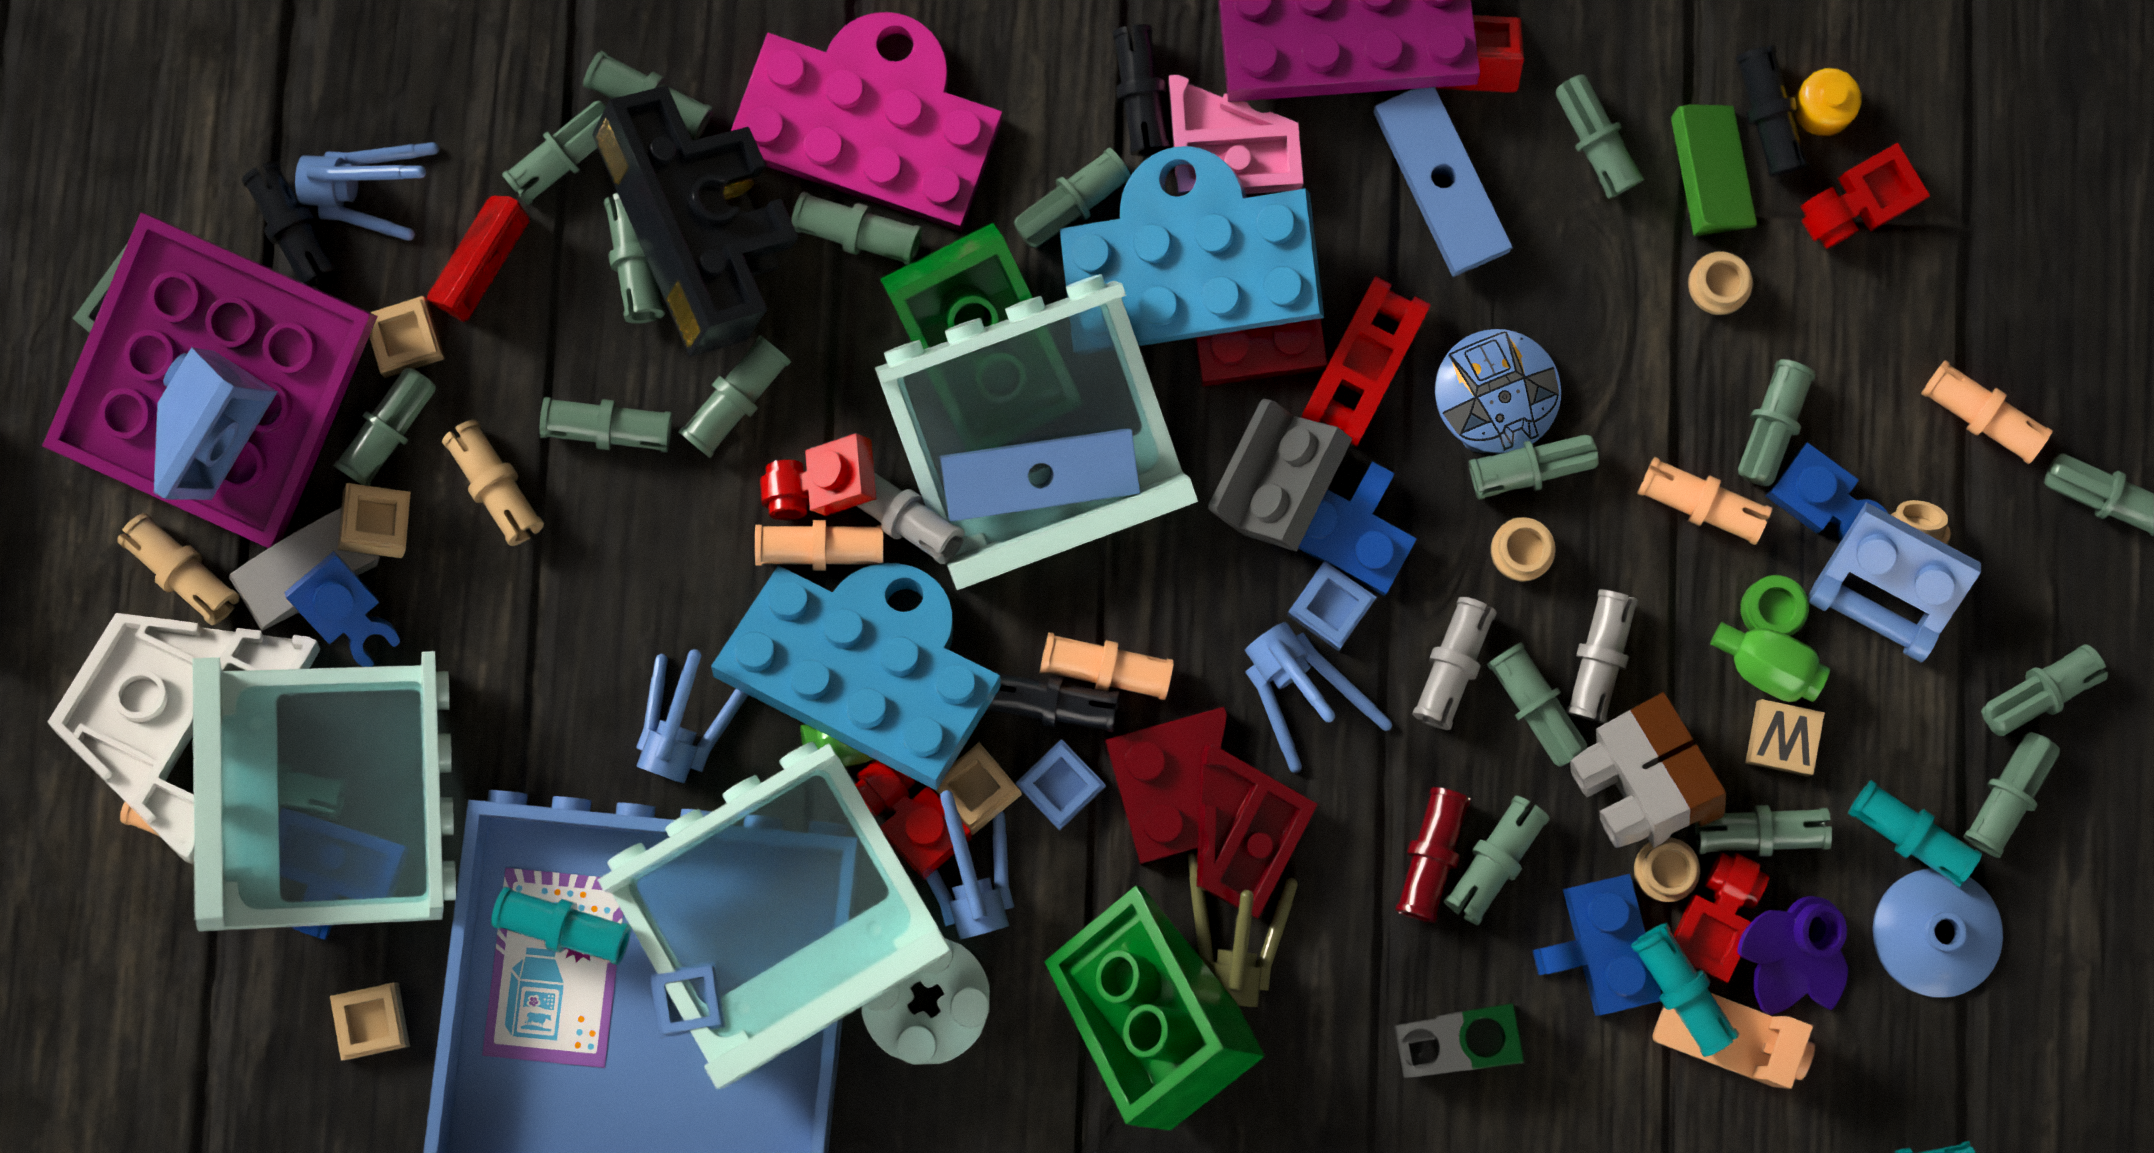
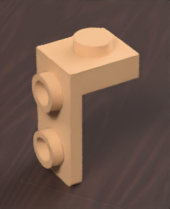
M1712 994L1733 1028L1737 1029L1739 1037L1721 1051L1711 1056L1703 1057L1699 1046L1674 1009L1667 1010L1664 1005L1661 1009L1652 1036L1656 1043L1771 1087L1792 1089L1794 1080H1802L1811 1065L1815 1044L1809 1042L1808 1039L1813 1026L1794 1018L1770 1016Z

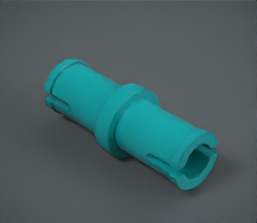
M1870 780L1862 789L1848 811V815L1856 817L1895 843L1894 851L1904 858H1907L1910 854L1952 881V884L1956 887H1960L1963 881L1965 882L1981 859L1982 853L1980 851L1972 849L1934 824L1935 816L1925 809H1922L1919 813L1877 786V783L1873 780Z
M504 887L501 890L491 917V925L494 928H503L545 941L546 949L561 953L565 948L610 961L611 964L619 965L622 961L631 936L630 924H621L577 910V903L561 899L556 904L516 892L509 887Z
M1667 923L1649 930L1631 944L1634 952L1638 953L1663 993L1659 999L1667 1010L1674 1009L1699 1046L1703 1057L1711 1056L1721 1051L1739 1037L1737 1029L1733 1028L1707 987L1711 983L1704 970H1695L1670 932V927Z

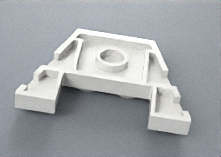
M116 613L48 720V723L184 861L193 865L194 795L166 782V779L193 736L192 658L220 657L222 671L309 669L321 649L317 640L307 636L293 635V638L289 639L265 636L259 630L237 628L233 632L201 628L198 623ZM288 694L287 696L292 698L294 694Z

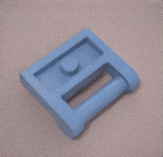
M1866 502L1814 583L1808 595V603L1822 611H1826L1830 607L1904 646L1903 653L1922 663L1931 653L1940 633L1980 575L1981 562ZM1851 572L1925 613L1918 624H1915L1842 585V582L1848 573Z

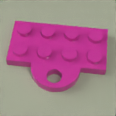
M879 12L859 17L843 27L833 38L826 52L767 33L731 131L749 126L767 167L962 232L1002 121V111L946 93L948 83L946 60L943 50L932 32L920 22L906 15ZM902 34L912 41L913 50L904 60L897 62L888 61L878 52L881 41L888 35Z

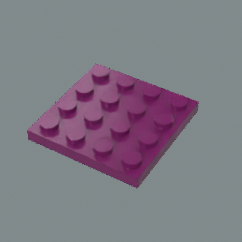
M1218 0L1228 102L1476 85L1479 79L1480 70L1471 0Z
M141 212L42 446L264 547L270 548L283 540L378 316L159 218ZM191 347L216 351L278 391L212 500L164 499L154 493L158 401L167 388L163 384V380L174 360L183 353L188 354Z

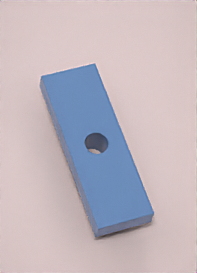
M1435 87L1412 89L1376 105L1373 113L1452 277L1509 253L1512 245ZM1437 174L1444 175L1450 180L1451 186L1439 188L1433 183L1431 177Z
M1129 428L940 456L948 519L950 522L1140 494L1132 430ZM1038 463L1047 464L1050 468L1049 478L1042 484H1032L1029 482L1028 473L1031 467Z

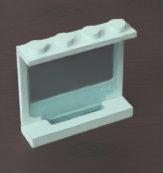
M1102 274L1077 281L1066 286L1068 298L1046 306L1042 296L1019 302L1005 309L1008 316L1007 320L985 328L981 318L964 322L945 330L947 342L925 350L920 340L898 346L884 353L887 361L886 364L875 367L924 504L947 521L949 519L940 456L1127 428L1132 430L1140 494L951 521L950 523L961 527L965 531V535L961 537L964 539L961 548L946 563L957 590L1198 502L1190 477L1182 472L1121 298L1126 296L1122 283L1112 281L1105 284ZM1044 463L1032 466L1028 473L1029 482L1032 484L1044 483L1050 475L1049 466Z
M435 651L422 652L421 665L248 671H222L220 657L192 658L195 921L198 931L441 920L444 907L443 901L456 900L455 861H442L441 836L454 835L453 798L440 797L439 773L451 772L450 734H438L437 710H449L448 671L436 672Z
M809 742L795 749L779 761L784 769L783 771L762 783L757 775L739 782L722 794L727 804L705 817L700 809L683 815L665 828L669 838L647 851L642 843L622 851L607 862L612 871L598 879L602 889L605 892L612 893L658 974L712 965L721 1025L691 1029L690 1031L708 1061V1064L704 1065L717 1089L726 1088L952 953L950 946L847 770L829 743L818 749L814 742ZM704 977L665 983L668 993L684 1020L709 1016Z

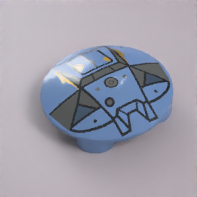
M1491 329L1465 337L1447 353L1437 371L1435 399L1443 422L1453 435L1462 441L1466 448L1477 453H1506L1523 448L1524 441L1530 440L1533 444L1550 428L1560 406L1561 383L1552 359L1539 344L1529 337L1514 331Z

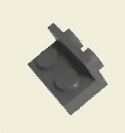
M1262 399L1208 508L1213 514L1244 536L1297 551L1352 438L1338 427L1293 416L1275 401Z

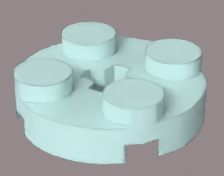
M946 938L945 940L950 946L952 953L862 1006V1017L873 1040L889 1055L910 1064H940L963 1054L981 1035L990 1011V986L980 962L961 944ZM920 981L927 988H931L936 984L942 988L944 995L937 1000V1005L941 1011L935 1017L930 1018L924 1011L914 1015L908 1007V1004L915 998L911 988Z

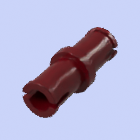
M1432 787L1430 789V798L1417 841H1410L1407 855L1412 857L1400 901L1395 911L1404 916L1429 923H1436V914L1449 869L1457 868L1460 855L1455 852L1467 807L1471 803V799L1468 796L1440 787Z

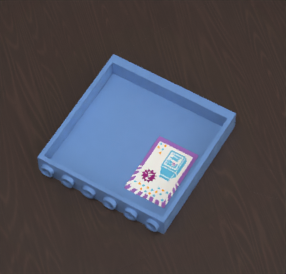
M489 790L487 801L468 800L423 1153H828L843 1018L726 1088L717 1089L704 1065L708 1064V1061L692 1033L667 1038L659 1037L650 972H656L632 928L625 955L620 964L615 965L611 964L610 961L568 948L558 953L546 949L545 941L503 928L497 929L491 925L495 902L504 887H509L516 892L556 904L561 899L577 903V910L621 924H629L612 893L605 892L598 879L612 871L607 862L622 851L638 843H642L647 851L669 838L665 828L675 820L655 818V806L633 803H617L616 814L590 812L592 800L553 796L551 808L526 805L528 794L501 790ZM681 809L680 817L694 809ZM700 810L704 817L712 812ZM747 815L745 816L744 827L728 826L642 877L637 887L682 967L714 961L718 962L724 996L854 919L862 842L858 838L847 837L848 825L810 822L809 832L802 833L783 831L784 819Z

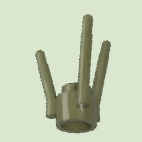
M1192 851L1188 854V866L1199 957L1233 997L1238 1006L1258 1007L1260 990H1269L1271 966L1292 906L1298 882L1292 877L1288 878L1285 882L1257 966V954L1248 952L1254 899L1253 893L1249 890L1243 891L1240 896L1233 950L1218 949L1217 961H1214L1206 892L1197 887L1198 852Z

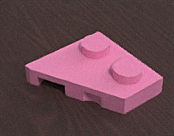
M1169 75L1168 86L1173 147H1197L1215 154L1237 174L1246 194L1302 189L1303 172L1298 122L1273 112H1258L1245 101L1228 102L1227 94L1220 97L1190 85L1189 79L1185 77ZM1178 165L1175 167L1177 197L1189 193L1196 182V172L1193 166Z

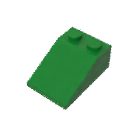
M993 223L881 278L911 341L920 340L924 350L947 342L945 330L977 318H981L984 328L1008 319L1005 311L1007 307L1033 298L1004 237ZM1046 325L926 368L967 452L996 448L1084 404Z
M1134 886L1044 961L1127 1125L1171 1131L1265 1057L1236 1001L1148 892L1141 886Z

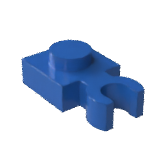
M1808 442L1800 448L1765 496L1816 534L1822 531L1830 521L1836 525L1837 535L1841 541L1866 502L1888 513L1882 505L1873 500L1863 499L1857 501L1850 496L1849 493L1859 479Z
M335 551L331 552L284 592L286 599L329 645L341 634L345 633L349 637L348 644L352 656L362 667H372L374 665L370 654L363 649V643L368 636L373 634L382 635L393 647L400 643L397 632L390 622L380 617H370L367 614L379 603L377 596Z

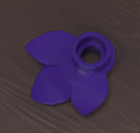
M1807 896L1794 902L1787 912L1780 910L1765 911L1757 916L1743 932L1738 944V954L1748 961L1758 963L1754 971L1753 988L1763 1013L1768 1015L1780 1013L1791 1007L1807 993L1812 1000L1826 1009L1832 1010L1838 1003L1848 977V965L1840 950L1846 940L1847 924L1842 913L1829 900L1816 896ZM1811 921H1813V931L1809 936V926Z

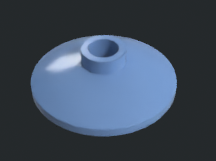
M1932 868L1912 872L1892 884L1879 901L1873 919L1874 947L1884 969L1900 985L1923 996L1952 997L1972 990L1990 975L1998 962L2002 949V921L1994 901L1986 890L1970 877L1965 882L1963 881L1960 887H1956L1952 884V881ZM1942 919L1951 923L1954 928V937L1948 944L1939 942L1935 936V926Z

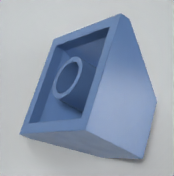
M191 347L188 354L183 353L174 360L163 380V384L167 388L158 401L154 493L164 499L212 500L278 391L216 351Z

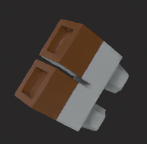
M1664 692L1596 728V744L1588 747L1570 760L1572 776L1586 797L1613 784H1616L1624 799L1600 810L1601 823L1615 848L1638 842L1646 837L1653 848L1665 842L1672 833L1696 822L1702 827L1724 817L1726 791L1698 746H1693V738Z

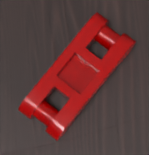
M1377 276L1374 277L1301 416L1304 419L1316 422L1322 421L1328 425L1340 428L1352 438L1351 444L1358 446L1431 306L1430 303L1416 296L1410 301L1390 291L1392 284ZM1377 313L1400 323L1394 335L1372 325ZM1340 384L1362 395L1355 410L1332 399Z

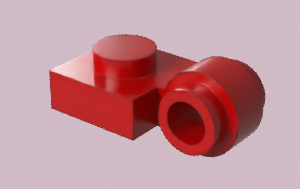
M1896 143L1842 174L1838 180L1846 191L1844 195L1839 196L1834 187H1831L1801 205L1800 208L1806 216L1801 222L1813 242L1820 240L1825 249H1829L1859 231L1854 222V219L1859 214L1869 231H1872L1922 203L1930 197V194L1902 148Z
M857 433L805 450L807 471H804L803 463L800 461L778 460L767 464L765 467L766 474L760 478L762 505L769 509V516L776 520L802 518L807 514V506L809 504L811 511L827 516L877 499L872 441Z
M876 759L857 774L859 781L855 786L872 815L877 817L884 810L889 815L893 814L890 819L880 826L887 841L923 880L955 854L941 798L929 786L925 787L911 800L908 789L915 784V780ZM962 822L968 842L972 839L971 830Z
M1723 852L1719 853L1704 883V887L1714 891L1713 898L1716 899L1715 902L1712 903L1698 895H1692L1673 935L1695 969L1699 971L1704 970L1707 975L1723 983L1729 982L1741 957L1738 954V944L1743 932L1751 923L1735 913L1742 906L1753 910L1761 899L1769 880V875L1759 871L1760 863L1737 852L1732 856Z

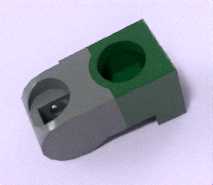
M1513 1003L1436 1016L1433 1019L1394 1025L1404 1078L1524 1063Z

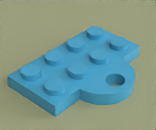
M1180 146L1168 148L1150 156L1136 168L1128 179L1120 202V219L1060 228L1066 286L1102 274L1105 284L1112 281L1122 283L1126 296L1121 298L1138 346L1324 318L1310 193L1304 188L1247 198L1245 189L1237 174L1221 158L1207 150L1197 147ZM1178 165L1193 166L1196 172V182L1192 190L1183 196L1175 197L1168 195L1165 188V180L1168 173ZM1099 306L1069 316L1074 353L1085 355L1115 350Z
M880 563L864 567L844 579L834 592L778 565L711 665L714 678L936 791L1001 687L1000 675L949 650L953 639L952 610L949 599L939 583L922 570L899 563ZM902 589L914 590L923 598L917 608L907 612L892 609L887 601L893 593Z

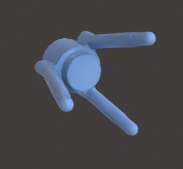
M424 143L348 153L325 152L324 156L303 155L298 161L295 174L297 199L301 205L318 206L320 219L341 220L385 235L410 241L415 237L412 229L344 207V202H353L358 191V180H401L423 178L426 175V169L423 166L358 165L435 155L439 151V146L436 143Z
M1282 622L1271 628L1245 649V652L1254 663L1245 673L1259 692L1281 751L1292 773H1299L1302 765L1270 682L1274 681L1279 689L1294 682L1325 722H1332L1335 718V713L1306 675V672L1310 669L1308 663L1382 730L1388 731L1391 729V720L1317 652L1304 633L1296 636L1287 622Z
M697 649L689 651L667 720H660V722L668 658L665 654H658L656 656L644 728L636 747L642 750L637 767L681 783L686 782L690 769L703 772L710 751L748 697V694L735 689L697 746L693 745L697 733L680 727V723L701 658V653Z
M945 790L941 793L940 797L963 885L952 887L955 900H953L937 869L926 880L940 905L945 926L955 924L959 940L1009 926L1005 910L1013 908L1014 903L1009 888L1005 813L1002 811L993 818L992 837L995 889H992L989 877L977 880L953 793Z

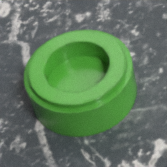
M1771 575L1758 580L1746 590L1741 601L1742 620L1749 631L1756 628H1766L1791 636L1802 628L1809 613L1808 598L1802 587L1794 580L1781 575Z

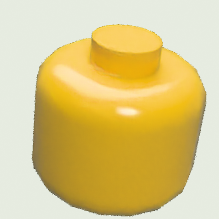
M1825 68L1812 73L1799 87L1795 95L1798 111L1794 113L1796 119L1806 131L1817 136H1832L1842 132L1857 116L1861 107V90L1857 81L1849 73L1837 68Z

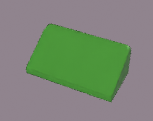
M1695 104L1678 106L1671 117L1694 237L1755 227L1757 222L1734 106Z

